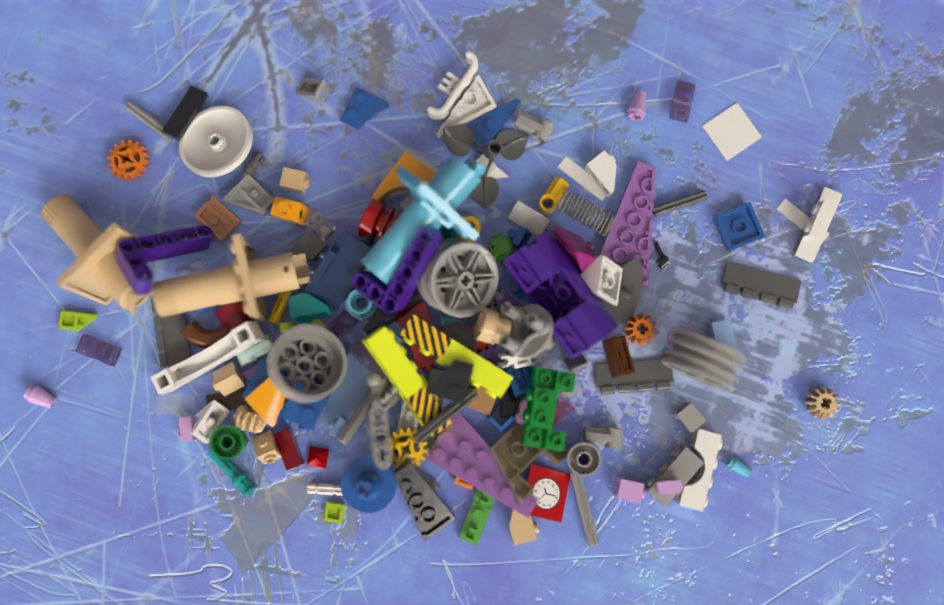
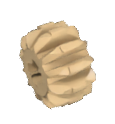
M820 386L819 390L817 388L812 389L813 394H806L810 400L804 403L810 405L807 411L812 412L813 417L825 420L826 417L832 418L833 412H839L836 408V405L841 404L836 401L839 395L833 394V389L828 388L826 390L824 386Z
M249 405L239 406L233 417L235 426L247 432H262L267 424Z

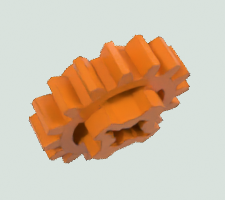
M131 139L128 140V143L121 140L120 146L115 143L116 149L109 150L112 156H107V159L111 161L107 166L113 168L111 173L117 175V178L121 180L124 178L128 182L130 178L137 181L138 175L143 178L142 172L149 171L146 165L151 164L147 160L151 156L145 153L147 148L141 146L142 144L137 141L134 143ZM124 158L131 159L134 163L127 162Z

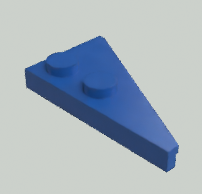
M516 98L464 125L470 128L475 135V142L472 146L487 145L490 141L494 140L521 101ZM477 149V150H476V151H477L478 153H480L481 155L484 154V153H483V150H484V149Z

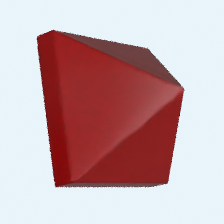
M310 446L307 465L326 468L329 449Z

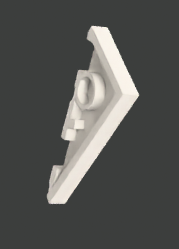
M479 75L476 76L475 81L451 111L445 123L441 125L436 134L438 139L443 137L445 126H464L496 109V104Z

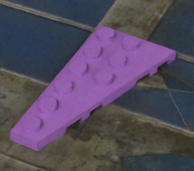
M638 161L616 212V219L609 229L600 255H604L620 267L632 259L639 260L642 267V286L648 288L656 168Z
M458 412L450 419L452 423L440 432L426 459L529 518L538 502L537 498L531 493L522 503H519L490 451L491 447Z

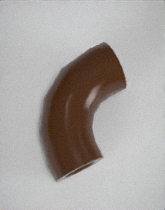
M196 321L188 324L180 332L194 346L204 349L229 334L223 325L213 330H207L202 328Z

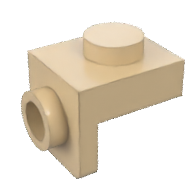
M271 430L252 438L256 456L263 464H271L281 458Z

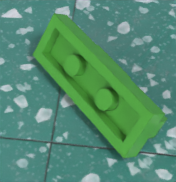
M477 489L459 539L477 545L495 500L493 497Z

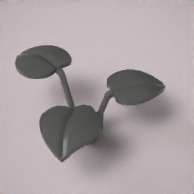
M463 125L445 126L443 138L446 147L452 154L464 157L468 154L469 149H484L483 153L489 159L483 177H479L481 182L470 193L471 198L482 208L491 206L499 192L497 180L493 177L486 178L492 162L500 153L507 160L520 158L525 150L529 135L516 130H504L495 137V140L490 141L487 145L472 146L475 142V135L470 128Z

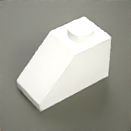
M604 150L591 160L584 169L609 197L614 192L617 165L613 155L607 154Z

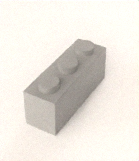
M685 446L676 447L671 453L672 457L670 460L663 462L658 468L659 472L655 477L651 476L646 482V491L665 507L678 493L658 495L656 481L680 479L683 488L704 464L701 459Z

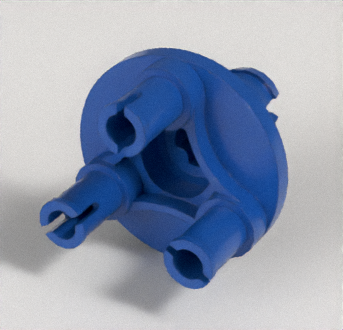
M362 457L352 462L344 471L341 479V492L344 500L351 508L362 513H375L384 509L392 501L397 487L392 465L386 470H380L375 466L373 457ZM365 482L369 483V492L364 491L365 487L362 484Z

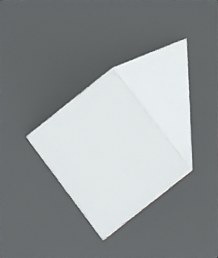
M483 154L475 161L481 162L486 168L489 159ZM493 161L486 178L493 177L496 179L509 176L499 169Z

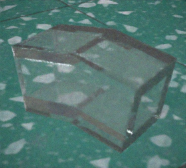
M583 383L575 384L573 393L560 391L562 400L585 395Z

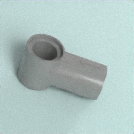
M521 111L514 124V127L530 134L534 140L542 144L547 143L555 128L551 122L544 119L539 120Z
M585 426L584 442L621 449L623 429Z

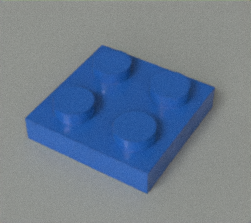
M751 202L713 217L728 252L765 237Z

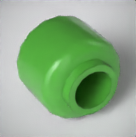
M502 233L493 235L492 240L487 244L490 254L497 263H504L508 257L515 253L511 238L503 236Z

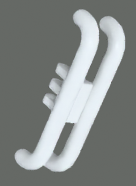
M472 51L465 53V61L470 67L460 79L448 71L445 75L451 80L449 81L444 77L441 80L446 87L442 84L437 86L439 90L449 97L441 108L427 107L429 118L433 120L445 119L478 72V59Z

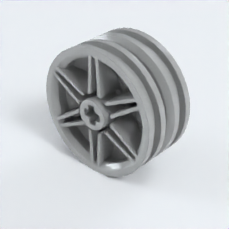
M445 238L441 240L417 288L422 298L432 307L454 317H469L482 311L494 297L499 277L497 264L490 252L484 247L458 238ZM457 255L461 257L459 261L456 258ZM441 287H445L443 293L441 292Z
M675 329L673 334L676 338H671L670 344L675 349H666L665 354L668 357L663 358L661 363L696 381L723 391L733 392L735 388L732 386V383H737L739 380L733 372H742L743 367L740 364L746 363L747 357L722 343L702 335Z

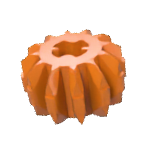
M639 313L638 317L634 314L631 316L632 320H626L630 327H624V330L630 331L626 338L633 336L631 339L632 344L638 339V345L642 346L643 340L646 344H649V338H656L652 334V332L658 331L657 328H652L656 321L649 322L650 315L644 318L643 313ZM640 324L641 327L645 329V331L641 333L640 331H637V327H639Z

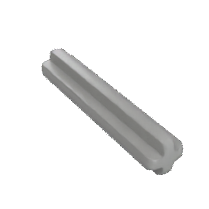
M129 101L126 104L125 109L166 140L170 141L172 139L162 133L164 128L162 123L134 102Z

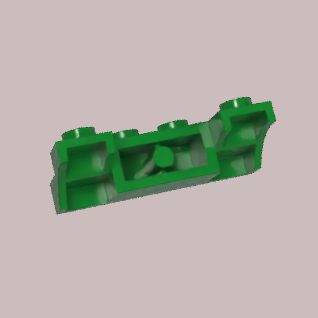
M533 366L530 388L526 392L527 406L522 415L524 424L520 444L554 451H564L567 432L552 430L558 391L573 393L575 373Z

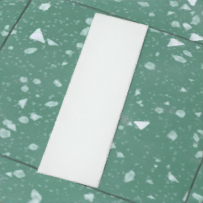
M567 156L563 159L558 168L603 201L607 195L589 173Z
M786 198L777 208L778 211L802 230L807 221L810 220L806 214ZM826 232L822 243H823L824 240L828 237V235H829L828 232Z

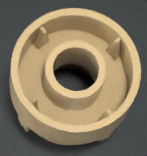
M484 307L475 325L474 339L485 343L499 344V339L502 335L506 334L509 336L511 319L500 315L495 310Z

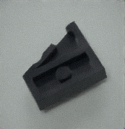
M455 359L427 389L426 393L463 404L475 365Z

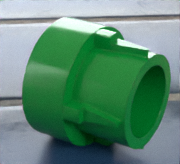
M233 424L225 425L213 432L210 446L217 457L232 459L239 456L245 450L249 440H247L246 434L241 428H237ZM227 436L233 440L231 447H227L225 443Z

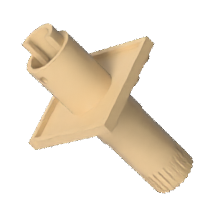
M69 195L55 196V198H52L44 205L41 211L42 218L77 258L55 282L64 289L106 306L114 299L123 309H129L134 314L138 310L136 307L144 303L152 295V289L147 295L136 294L116 261L117 246L120 241L138 236L116 223L106 228L105 232L102 231Z
M241 234L233 235V242H230L232 252L236 254L237 259L232 260V265L153 282V301L160 317L243 301L245 313H248L249 316L260 322L267 321L268 315L264 296L301 288L300 284L309 283L311 276L305 253L293 255V252L255 259L253 246Z

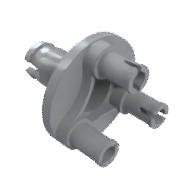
M505 302V305L502 304L501 313L510 317L512 324L509 336L504 334L500 337V346L508 349L511 354L524 359L535 357L542 351H550L554 348L556 340L552 338L553 320L546 309L535 304L525 305L521 308L515 307L509 302Z

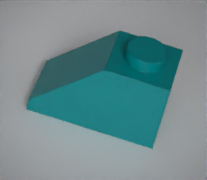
M296 292L292 296H288L290 316L295 324L333 316L332 311L327 305L307 292Z

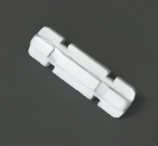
M309 483L307 485L308 494H336L343 496L341 484L335 486V484L319 483L318 485L317 483Z

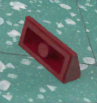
M292 427L273 434L286 470L305 463Z

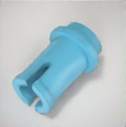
M730 456L725 463L728 470H733L745 478L749 477L752 472V467L739 461L736 456Z

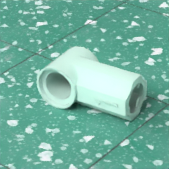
M265 335L264 340L236 355L241 367L247 366L257 361V358L269 353L273 345L269 335Z

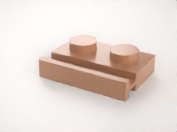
M214 196L194 215L203 225L210 227L212 233L223 242L242 223L238 217Z

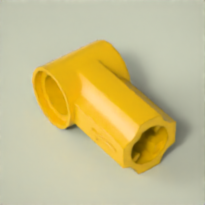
M555 176L541 197L538 204V210L541 214L549 215L554 211L564 191L569 187V184L564 179ZM549 201L552 207L545 208L542 203Z

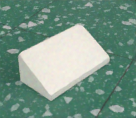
M517 201L507 218L517 225L527 228L530 233L537 237L544 232L550 222L548 218L520 201Z

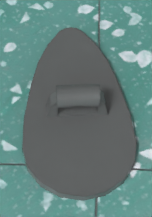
M632 259L621 267L623 271L618 306L612 305L599 296V299L617 324L631 318L639 300L642 286V267L637 259Z

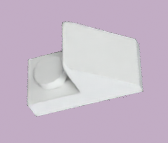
M211 401L195 415L199 419L190 431V434L203 443L208 444L213 432L219 428L229 410L217 401Z

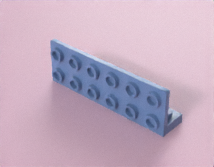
M364 331L346 356L347 370L344 380L331 393L317 421L318 424L329 430V434L335 438L339 436L354 414V409L361 404L371 389L366 382L367 376L372 372L382 373V369L362 342L368 336ZM395 335L394 340L396 343L402 344L403 340Z

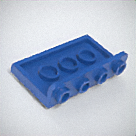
M260 359L242 395L243 398L249 396L269 378L266 359ZM280 369V374L283 377H287L286 370ZM295 382L296 389L302 391L301 384ZM330 395L311 403L296 402L286 397L284 406L279 413L280 419L290 424L293 421L299 424L298 428L306 432L315 430V425Z

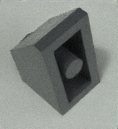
M308 230L289 252H293V255L305 253L307 262H313L318 259L321 260V254L329 247L312 231Z

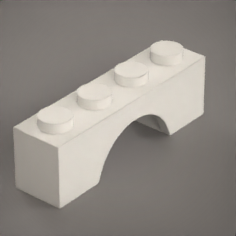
M698 428L693 432L690 447L696 451L699 459L704 464L700 467L697 476L687 482L682 488L683 492L677 494L675 503L702 512L703 508L707 506L708 488L712 487L713 469H716L718 464L717 453L723 445L722 435Z

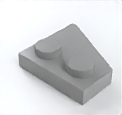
M247 174L222 198L226 203L262 215L274 202V199L250 174Z

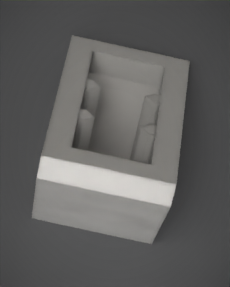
M303 77L295 94L322 106L330 89L323 79Z

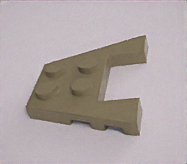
M516 423L491 447L490 451L519 503H522L534 491V488L520 474L542 452L558 466L566 458L568 450L564 449L561 452L520 444L523 426Z

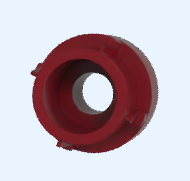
M243 301L227 304L214 311L221 324L226 327L229 333L245 322L255 321L253 317L245 313Z

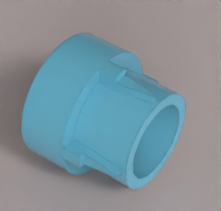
M355 288L346 297V309L354 318L366 320L373 317L378 311L379 307ZM361 298L367 300V306L363 309L358 307V301Z

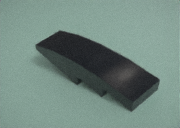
M416 287L403 310L387 314L379 308L362 330L367 335H370L379 327H388L403 317L423 299L418 288Z

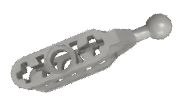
M372 372L366 378L372 393V404L369 411L372 452L375 466L380 470H386L392 464L386 409L380 401L379 385L382 382V377L379 373ZM376 417H380L381 426H377ZM380 435L385 437L383 441H377L376 438ZM380 450H384L385 461H381Z

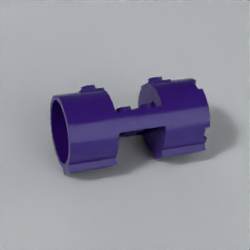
M548 230L513 253L504 261L503 266L530 302L543 307L550 313L554 327L553 336L572 360L618 328L619 325L597 294L594 295L572 264L573 261L551 230Z

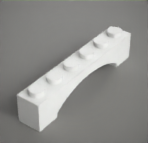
M257 321L245 322L205 350L162 370L150 378L159 395L170 393L264 340L265 336Z

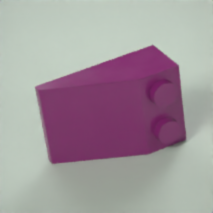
M556 226L554 229L561 246L581 275L600 254L596 255L594 247L589 241L585 242L581 236Z

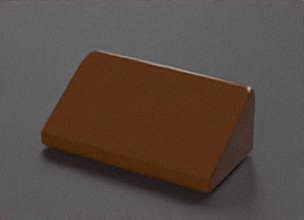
M625 336L604 340L602 344L612 378L635 373Z

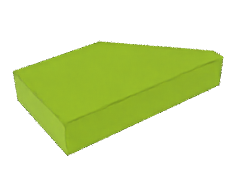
M61 310L58 329L81 331L97 319L98 315Z

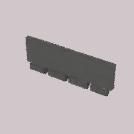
M727 261L722 284L725 285L724 292L738 295L739 289H741L740 296L754 300L757 299L759 293V301L775 305L778 298L777 306L792 309L793 303H797L801 281Z
M151 299L152 312L158 313L155 307V303L153 299ZM185 312L165 317L153 316L155 332L163 331V334L156 335L158 350H166V353L159 354L160 367L169 368L190 358L189 341L180 333L187 326Z
M662 359L632 362L635 373L612 378L608 364L594 365L596 387H600L601 395L615 394V386H617L618 394L634 393V385L637 387V392L653 391V383H655L657 391L670 390V382H674L673 371L661 363Z

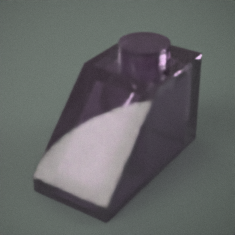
M343 310L326 329L331 331L343 344L359 320Z

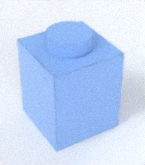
M722 316L712 318V323H707L710 339L722 344L735 342L731 319L724 320Z

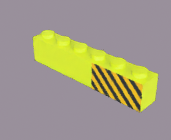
M414 314L401 332V335L404 336L402 339L404 342L411 346L414 343L420 346V352L428 357L430 354L437 357L436 362L444 367L447 364L451 365L455 359L474 364L470 383L477 388L480 385L487 389L485 393L494 399L497 396L501 398L513 380L512 376Z
M379 327L364 338L362 342L421 426H424L445 408H441L437 396L426 393L428 382L423 376L418 375L416 372L417 366L412 360L407 359L405 356L406 350L401 344L396 343L392 330L386 327ZM448 420L430 436H436L452 422Z

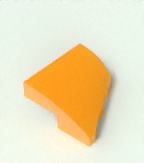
M269 377L247 396L245 400L271 427H274L286 397L274 387Z

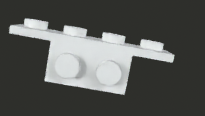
M827 187L823 188L818 202L811 210V218L804 226V234L794 256L810 263L814 261L841 200V193Z

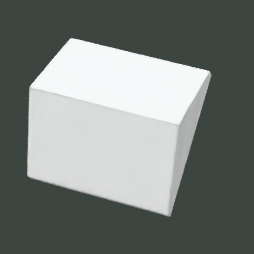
M600 255L581 274V277L595 294L612 305L618 306L623 269L604 255Z

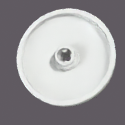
M228 106L208 108L196 115L179 142L180 157L183 163L197 175L203 177L225 175L237 168L247 157L253 142L252 127L247 118L235 108Z

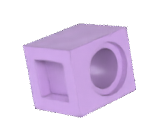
M618 476L614 496L619 499L641 503V499H644L646 494L644 483Z

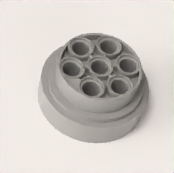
M301 324L286 330L273 343L267 358V370L272 384L283 396L296 402L311 403L327 397L341 385L346 375L347 357L343 345L331 331L314 324ZM302 345L309 348V353L303 350ZM284 350L291 353V358L284 355ZM317 358L323 361L324 366H320L317 363ZM299 364L305 366V372L299 369ZM280 369L286 370L287 377H283L280 374ZM314 377H317L320 380V385H317L314 382ZM295 382L301 384L302 391L296 389Z

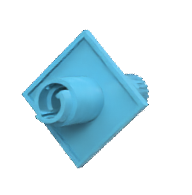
M453 155L427 185L402 166H399L395 170L400 175L397 179L411 190L409 195L414 200L363 257L361 262L383 282L389 284L418 231L427 228L439 229L443 224L448 229L452 227L465 239L469 236L475 241L479 234L455 210L481 182L479 177L484 174L485 166L479 161L476 162L471 156L463 163Z

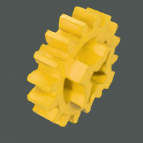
M401 427L400 433L395 430L393 432L394 437L390 436L392 462H397L396 468L406 462L405 458H415L410 461L413 465L416 464L417 466L421 465L420 459H426L423 453H428V449L424 448L428 441L421 442L419 450L412 437L418 429L412 432L411 427H408L407 431ZM402 436H409L408 439H404V440L401 439L400 437H402ZM411 442L408 452L403 455L405 446ZM394 448L398 450L399 456L395 453Z

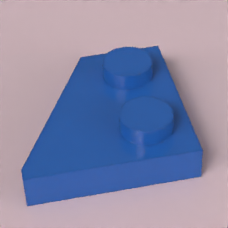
M356 87L340 121L358 130L367 121L376 117V114L384 108L387 109L390 104Z
M510 365L503 368L505 373L513 377L510 385L515 397L526 394L530 388L533 366L529 365L514 369Z

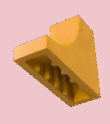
M405 151L371 197L382 202L386 197L395 192L409 189L397 179L400 175L395 170L399 166H402L426 185L437 173Z

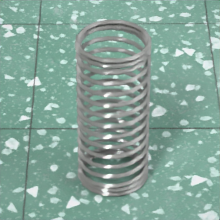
M566 188L555 209L559 211L562 208L561 213H563L567 208L565 215L571 210L569 217L574 213L572 219L579 213L576 221L584 213L580 224L586 218L583 224L585 226L591 218L587 228L590 227L596 218L591 230L600 220L595 232L603 223L598 234L602 232L601 236L605 237L616 216L612 214L609 217L610 212L606 214V210L603 212L602 208L598 210L599 205L595 207V203L590 207L591 201L586 205L588 200L586 199L583 202L584 197L578 202L580 195L574 200L576 193L571 197L573 190L570 191V189Z

